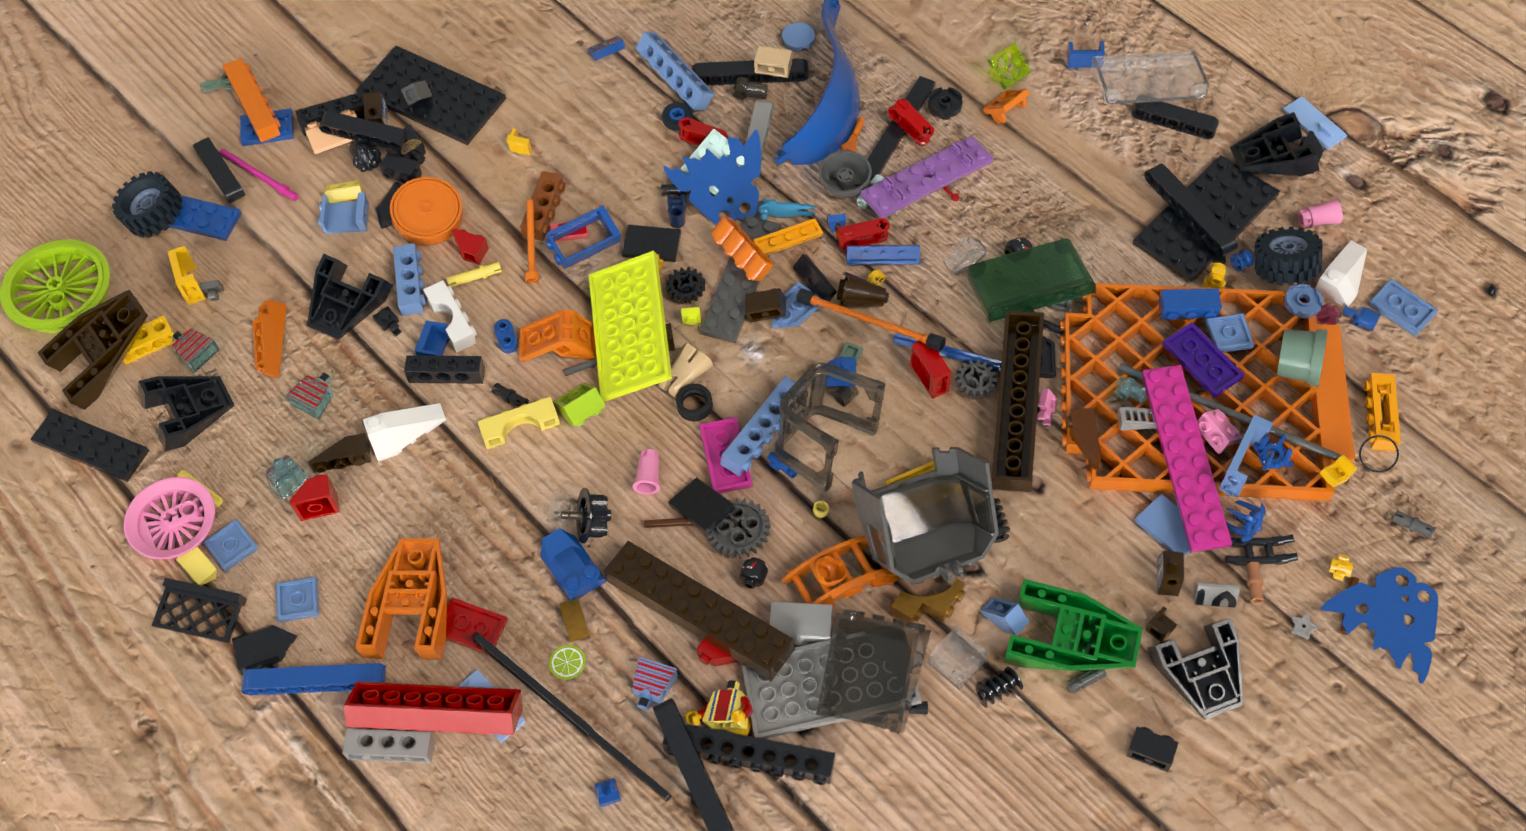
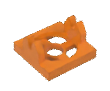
M1028 89L1006 90L987 104L983 111L985 114H991L997 124H1004L1006 122L1004 113L1008 112L1015 105L1019 108L1027 106L1026 97L1030 95Z

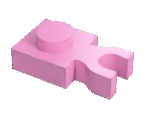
M1049 388L1042 389L1038 400V406L1041 409L1037 419L1043 420L1042 424L1044 426L1051 425V415H1054L1057 397Z

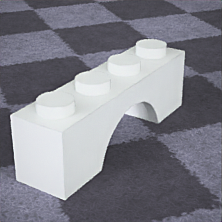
M442 280L423 289L434 313L444 312L453 317L451 324L445 330L456 353L476 344L474 336L477 333L473 325H468L469 319L466 313H461L460 309L462 307L458 299L454 300L452 297L454 292L451 286H446Z

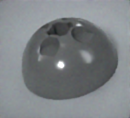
M848 150L837 151L828 155L819 167L821 184L826 191L839 198H851L859 195L868 186L872 175L869 161L863 155Z

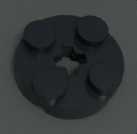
M940 87L931 92L928 108L934 115L941 117L943 120H949L962 110V95L958 90L948 87V89Z

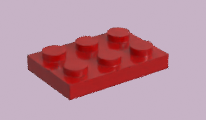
M452 597L447 606L446 640L487 654L473 642L471 636L478 632L496 646L508 622V618Z

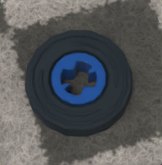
M682 102L671 103L662 112L664 125L673 131H680L678 124L680 119H693L691 108Z

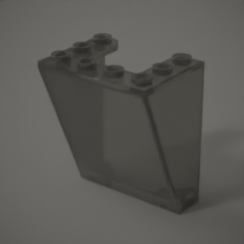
M844 609L843 613L836 612L816 715L825 717L829 715L838 719L843 718L881 727V729H889V732L904 733L931 630L925 629L926 625L905 623V620L893 618V622L886 621L885 616L873 614L872 617L864 616L865 612Z

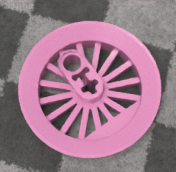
M172 477L154 482L144 488L130 503L124 518L125 537L130 546L145 557L160 560L178 558L197 546L199 547L208 536L215 519L213 497L202 484L189 478ZM179 496H183L179 504ZM171 497H172V508H170V506H169V504H168V501H167V499H168V498H171ZM161 501L163 502L165 511H163L161 508L157 506V504ZM154 508L161 516L149 512ZM195 524H203L202 527L195 526ZM186 530L197 532V535L193 537ZM180 532L190 539L188 543L184 544ZM176 537L180 545L178 548H175ZM168 543V550H164Z

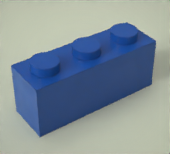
M1218 288L1161 290L1158 299L1161 319L1214 318L1219 316L1222 308Z

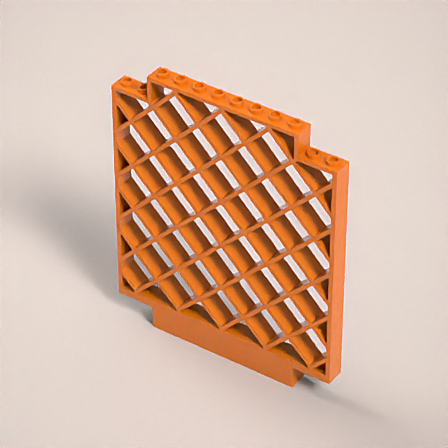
M1087 283L1086 289L1082 290L1081 299L1085 301V305L1082 306V313H1065L1064 320H1060V331H1064L1063 336L1060 337V347H1063V352L1060 354V363H1064V368H1061L1060 377L1064 379V384H1061V396H1064V401L1061 402V412H1064L1061 428L1065 429V434H1062V446H1065V453L1083 454L1077 444L1071 440L1069 428H1066V416H1069L1071 409V391L1087 404L1084 408H1094L1095 412L1112 426L1098 438L1100 457L1113 470L1105 477L1096 476V469H1093L1085 458L1086 464H1089V470L1086 471V482H1089V489L1174 493L1171 480H1167L1170 476L1165 457L1154 447L1160 441L1158 432L1146 440L1135 430L1120 431L1117 414L1104 403L1118 391L1135 408L1151 409L1148 397L1145 399L1128 384L1134 378L1133 376L1125 373L1119 377L1103 362L1113 353L1117 352L1133 366L1132 368L1141 372L1143 370L1155 369L1151 363L1162 354L1176 365H1181L1162 346L1165 338L1149 325L1160 316L1158 299L1161 290L1212 288ZM1218 288L1221 305L1223 303L1237 304L1247 313L1244 316L1247 324L1255 319L1270 331L1272 335L1263 343H1260L1252 336L1254 347L1247 349L1251 353L1240 362L1227 352L1223 353L1244 374L1243 379L1240 381L1253 391L1254 394L1243 403L1227 390L1215 398L1224 406L1252 418L1255 414L1249 408L1259 399H1262L1280 414L1272 422V426L1278 428L1287 420L1307 437L1305 440L1312 443L1315 442L1319 446L1345 455L1353 463L1355 453L1340 325L1317 324L1316 316L1311 318L1293 316L1283 325L1265 309L1270 305H1282L1286 309L1284 297L1287 291ZM1091 297H1097L1107 306L1096 316L1092 315ZM1304 298L1299 299L1302 303H1308ZM1131 299H1143L1154 309L1143 318H1140L1125 304ZM1220 311L1218 317L1227 316V315H1226L1225 313H1223L1222 311ZM1113 313H1116L1131 326L1119 337L1102 323ZM1205 318L1167 320L1179 331L1191 322L1197 326ZM1300 321H1303L1304 331L1328 330L1318 387L1307 385L1308 382L1277 376L1279 358L1269 350L1278 340H1283L1284 330H1291ZM1069 326L1081 327L1075 333L1069 335ZM1091 331L1108 344L1096 356L1079 342ZM1138 333L1156 347L1144 358L1126 344ZM1070 350L1085 363L1073 375H1070ZM1257 358L1276 373L1265 384L1246 369ZM1181 365L1182 371H1183V374H1184V377H1186L1187 375H1189V376H1190L1193 380H1195L1200 386H1202V385ZM1092 371H1095L1110 385L1098 396L1080 382ZM1281 380H1285L1303 395L1293 405H1289L1271 390ZM1207 391L1200 395L1206 399L1212 397ZM1191 401L1198 421L1206 411L1201 408L1202 405ZM1308 401H1311L1313 424L1298 412ZM1148 415V418L1153 422L1152 415ZM1229 416L1226 417L1231 424L1236 420ZM1118 433L1137 448L1124 461L1105 445ZM1268 433L1267 435L1270 437L1268 440L1269 443H1278L1280 440V437H1277L1270 433ZM1203 437L1202 440L1205 447L1208 444V442ZM1285 440L1282 446L1286 449V452L1289 448L1293 451L1290 462H1293V465L1311 479L1305 487L1292 486L1278 474L1285 466L1278 469L1268 468L1266 471L1262 470L1264 465H1262L1258 456L1252 452L1254 449L1253 444H1249L1242 460L1262 478L1255 484H1244L1238 497L1330 501L1335 493L1334 487L1328 484L1319 473L1323 468L1335 463V460L1316 453L1317 467L1301 454L1306 448L1299 445L1294 448ZM1241 441L1227 446V448L1236 454ZM1206 452L1218 496H1229L1222 490H1219L1221 483L1217 481H1223L1234 456L1222 466ZM1145 455L1163 472L1155 479H1143L1130 466Z

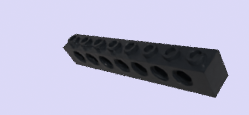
M685 724L701 759L708 760L711 764L719 765L720 763H725L736 769L741 767L750 768L751 771L756 773L766 771L771 772V775L777 777L787 775L792 776V779L797 781L807 779L812 780L817 785L831 784L835 763L834 752ZM664 735L663 750L668 755L674 756ZM704 743L712 744L710 749H703L701 746ZM725 747L733 748L731 753L726 754L722 752ZM752 751L754 755L747 758L743 756V753ZM766 755H773L775 759L767 762L764 760V757ZM787 759H793L796 761V763L792 766H788L785 764V761ZM814 763L817 765V768L809 770L806 768V765Z

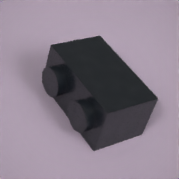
M1136 727L1126 757L1168 772L1172 766L1179 742L1174 741L1168 735L1153 733L1149 728Z

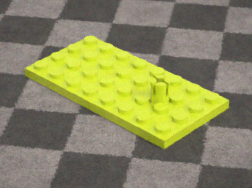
M654 250L589 274L599 388L602 400L606 402L672 379L658 259Z

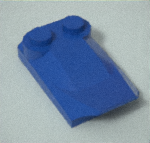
M559 528L542 538L540 556L569 600L581 598L606 582L599 568L594 564L575 535Z

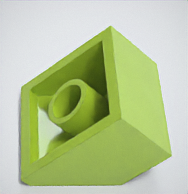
M585 382L553 401L558 411L572 426L584 424L588 417L600 414L602 409L606 407L596 387Z

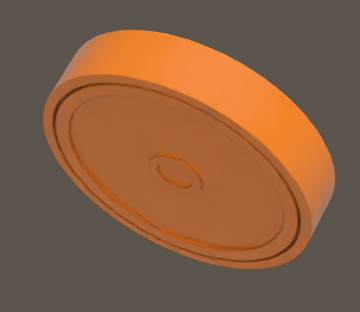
M420 177L406 182L394 193L390 203V215L395 230L405 240L418 245H435L453 236V228H460L463 220V207L459 193L451 184L439 178Z

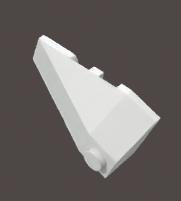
M1351 240L1320 277L1316 289L1319 290L1321 295L1343 307H1349L1358 294L1367 249Z
M440 403L380 413L363 419L378 462L398 455L402 452L401 449L408 444L415 443L418 437L424 433H429L446 421Z

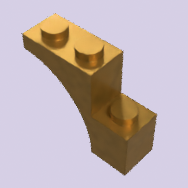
M957 579L950 588L932 596H915L901 590L891 605L890 615L912 626L914 621L918 622L923 612L943 623L946 617L950 618L955 610V607H953L955 603L963 599L965 583Z

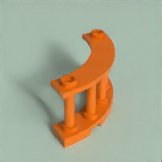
M873 533L876 546L878 547L877 543L882 539V534ZM864 535L844 541L816 554L799 566L788 570L787 575L781 581L782 583H794L804 603L832 604L834 607V601L843 596L846 599L862 592V588L871 585L872 588L892 585L900 577L881 564L882 569L875 571V569L871 568L861 550L870 549ZM853 551L865 572L864 575L854 578L851 577L847 570L844 583L836 588L819 583L824 591L823 596L813 601L801 578L811 571L814 573V564L819 558L831 555L834 559H841V555Z

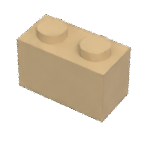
M758 46L754 60L755 73L788 78L792 65V51Z

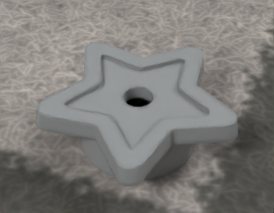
M1308 614L1302 618L1295 616L1291 618L1294 623L1291 631L1292 634H1297L1308 640L1310 632L1318 629V626L1311 623Z

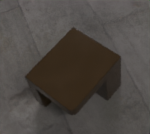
M1164 606L1150 620L1146 627V631L1159 642L1165 641L1177 627L1175 622L1164 615L1167 610Z

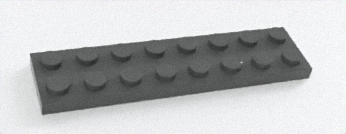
M747 215L741 229L753 241V239L779 231L781 224ZM730 257L701 327L700 334L736 344L746 318L745 294L756 292L760 281L748 279L744 269L737 267L733 257Z

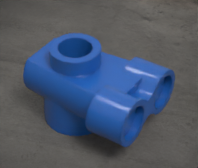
M778 448L776 453L771 452L768 455L769 466L777 472L781 470L791 478L796 477L798 474V469L788 463L791 457Z

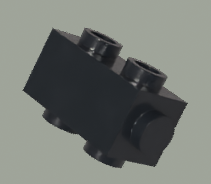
M388 152L380 163L383 176L388 179L397 180L402 184L422 176V171L417 161L404 158L399 154Z

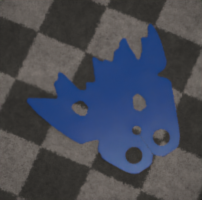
M754 130L745 145H742L738 138L728 136L729 157L722 155L718 159L709 149H706V154L702 157V160L683 157L682 159L690 174L683 173L676 167L673 170L667 166L663 167L669 179L680 191L691 190L689 201L716 225L720 221L719 213L723 210L728 211L730 218L734 221L737 218L745 220L747 215L753 217L757 212L759 191L751 182L759 177L761 172V146L758 130ZM737 157H744L743 167L736 165L735 160ZM709 186H715L719 190L718 195L712 196L709 192ZM729 197L733 198L732 204L727 202ZM744 202L749 203L751 206L748 213H742L739 209L740 205Z
M1403 567L1390 569L1377 576L1375 579L1376 587L1362 582L1340 592L1321 606L1322 611L1345 614L1342 625L1345 628L1346 634L1352 632L1361 623H1367V629L1375 631L1373 649L1376 650L1379 647L1382 649L1388 648L1397 668L1400 669L1404 660L1410 653L1413 659V671L1419 673V682L1421 684L1425 681L1432 660L1431 649L1425 645V642H1432L1435 639L1438 595L1426 583H1417L1415 575ZM1400 574L1405 575L1409 580L1408 585L1404 587L1398 585L1396 577ZM1418 592H1428L1430 601L1427 603L1421 602L1418 598ZM1402 596H1407L1409 601L1404 602ZM1361 603L1366 604L1369 609L1365 614H1360L1356 611V607ZM1405 614H1410L1414 617V622L1409 627L1404 623Z

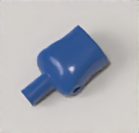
M1345 306L1342 312L1352 317L1353 325L1373 331L1381 314L1364 306L1359 307L1357 310Z

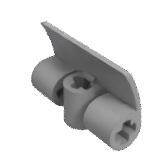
M773 601L771 603L769 625L793 638L794 645L804 646L810 643L833 639V626H831L833 605Z

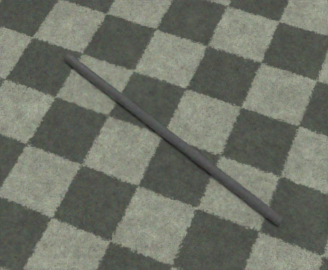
M1120 364L1119 371L1143 380L1141 371L1125 364ZM1189 392L1191 401L1212 410L1219 409L1225 415L1250 425L1252 417ZM1274 426L1269 431L1270 434L1280 438L1286 433L1285 440L1336 461L1342 456L1339 453Z

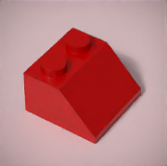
M327 474L308 478L290 499V504L300 521L340 512L337 491Z

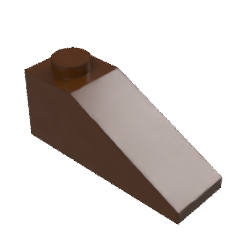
M1094 408L1070 409L1069 416H1066V428H1069L1070 436L1093 469H1098L1101 457Z

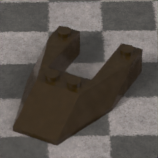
M130 290L81 313L38 351L45 365L59 372L66 368L81 353L84 355L90 365L62 390L71 404L84 410L99 398L132 348L148 317Z

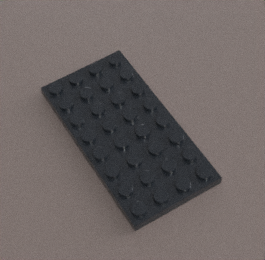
M397 45L356 90L357 93L362 92L363 94L381 92L388 109L467 146L506 100L505 94ZM425 80L432 96L408 106L401 89L412 83Z
M1222 155L1187 187L1235 238L1264 211L1280 192V190L1250 172L1240 171L1238 165ZM1169 205L1133 239V245L1191 282L1218 256Z

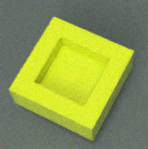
M700 307L681 308L683 325L701 323Z

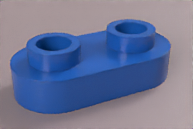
M507 319L497 321L494 325V331L500 349L504 353H513L518 348V341L512 323Z

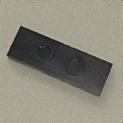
M802 254L794 264L793 269L812 292L819 298L830 302L837 291L808 255Z

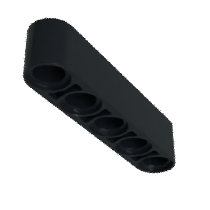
M1145 96L1137 97L1131 111L1132 116L1136 119L1203 139L1214 138L1219 125V120L1214 116Z
M332 111L324 112L319 125V130L323 133L395 151L402 150L407 136L406 131L401 128Z
M209 137L192 144L229 203L246 196L241 185Z

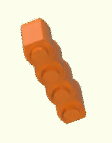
M723 216L711 231L714 237L713 240L718 245L723 246L724 252L728 256L733 257L735 265L740 269H744L746 277L751 281H762L773 267V262L732 218Z

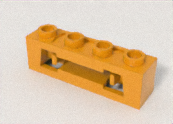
M1371 373L1368 379L1364 381L1363 386L1364 391L1367 393L1365 407L1368 408L1366 423L1370 429L1368 431V438L1375 435L1387 436L1398 447L1401 443L1395 374ZM1384 396H1385V401L1383 402L1385 424H1383L1382 427H1381V426H1380V423L1382 422L1381 399H1384ZM1376 437L1368 440L1371 442V449L1396 451L1394 444L1386 438Z

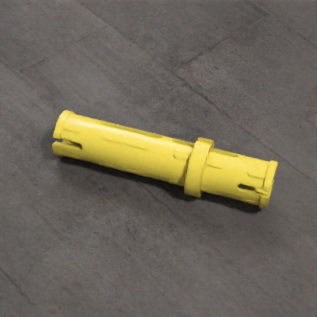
M499 261L485 266L479 265V268L446 278L448 285L452 288L477 279H486L487 276L501 273L502 269Z

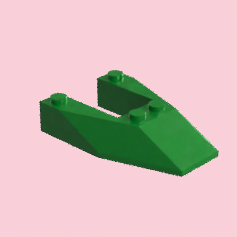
M1023 579L1018 604L1023 609L1058 617L1052 645L1010 635L1004 663L1023 668L1062 671L1136 667L1143 631L1142 627L1085 594Z

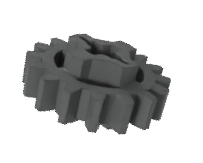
M970 360L969 365L963 363L962 368H958L955 376L956 387H959V392H965V397L972 395V399H975L976 396L982 399L983 394L989 396L990 391H994L997 383L996 372H992L993 367L987 368V362H984L982 365L980 360H977L976 363Z

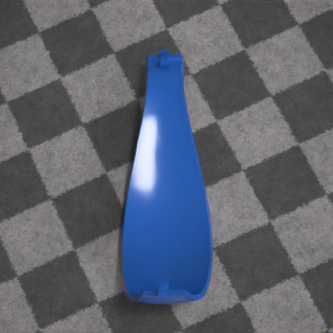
M824 0V3L821 4L823 25L830 38L834 52V63L829 83L817 107L806 123L782 144L784 151L781 149L776 151L779 156L774 158L776 164H782L788 159L793 165H808L824 160L828 155L837 152L841 148L840 146L847 142L857 123L860 113L859 86L852 64L835 33V24L841 7L839 0Z

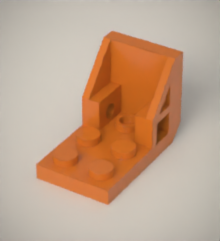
M562 309L520 328L519 360L526 362L550 351H554L562 357L587 360L597 358L593 323L574 310Z

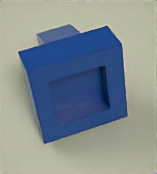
M846 214L827 216V225L832 233L835 232L834 227L837 223L840 227L846 225Z
M615 778L594 784L600 807L621 801Z

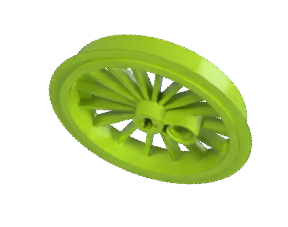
M55 240L36 246L19 257L5 274L0 288L2 308L12 321L23 327L44 333L61 332L78 315L105 302L110 280L108 262L96 247L79 240ZM79 261L69 272L72 262ZM88 261L94 263V265L79 273ZM65 264L60 276L59 265ZM54 267L55 276L51 277L46 270L47 268ZM43 270L49 279L46 281L31 273ZM98 270V276L83 280ZM28 277L45 286L22 284V282ZM97 283L95 289L81 288ZM19 290L38 291L17 297ZM75 294H88L91 297L85 300ZM66 296L83 305L76 310ZM34 300L18 310L17 304ZM40 306L31 317L25 315ZM70 306L73 312L65 315L64 310ZM49 307L45 320L39 319ZM55 310L59 311L60 317L52 319Z

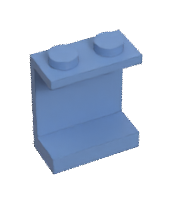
M365 192L358 193L356 202L330 203L326 194L322 196V202L319 203L321 216H318V225L322 227L324 234L367 231L369 201Z

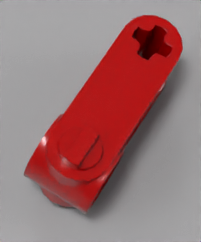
M904 98L897 100L888 109L890 118L918 145H927L930 137L934 134V128L909 101Z
M682 118L678 122L680 127L679 138L693 145L700 146L713 129L728 139V135L724 130L694 119Z
M884 218L842 226L836 231L840 248L847 251V246L872 245L884 242L889 236L890 223Z

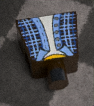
M381 92L364 93L365 120L388 125V108Z
M1162 551L1157 559L1158 595L1179 596L1184 581V553Z

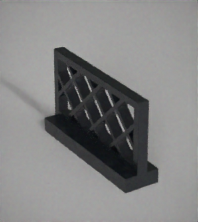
M168 578L164 579L162 586L165 589L152 623L153 627L224 643L230 642L241 606H245L247 598L234 592ZM170 593L176 594L179 600L171 606L167 602ZM194 598L198 605L188 610L184 602ZM213 602L216 609L206 614L203 606ZM182 605L185 613L175 618L172 610ZM228 606L234 607L232 615L225 618L222 610ZM200 609L203 617L194 622L190 614ZM169 612L172 620L166 624H160L162 616ZM219 613L222 621L213 626L209 618ZM187 616L191 624L184 629L180 628L178 621ZM206 620L210 628L201 633L197 625ZM225 624L227 628L225 637H220L215 630Z

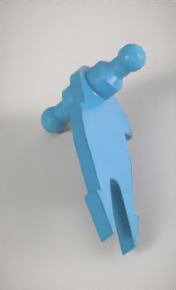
M763 199L758 211L762 220H766L767 216L806 217L814 215L815 212L800 211L799 209H815V206L806 203L776 202V200Z

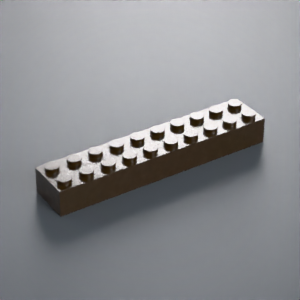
M1006 311L992 470L993 490L1032 492L1044 312Z
M630 541L626 542L603 570L607 582L700 639H705L729 654L731 658L771 682L795 650L794 640L790 636Z

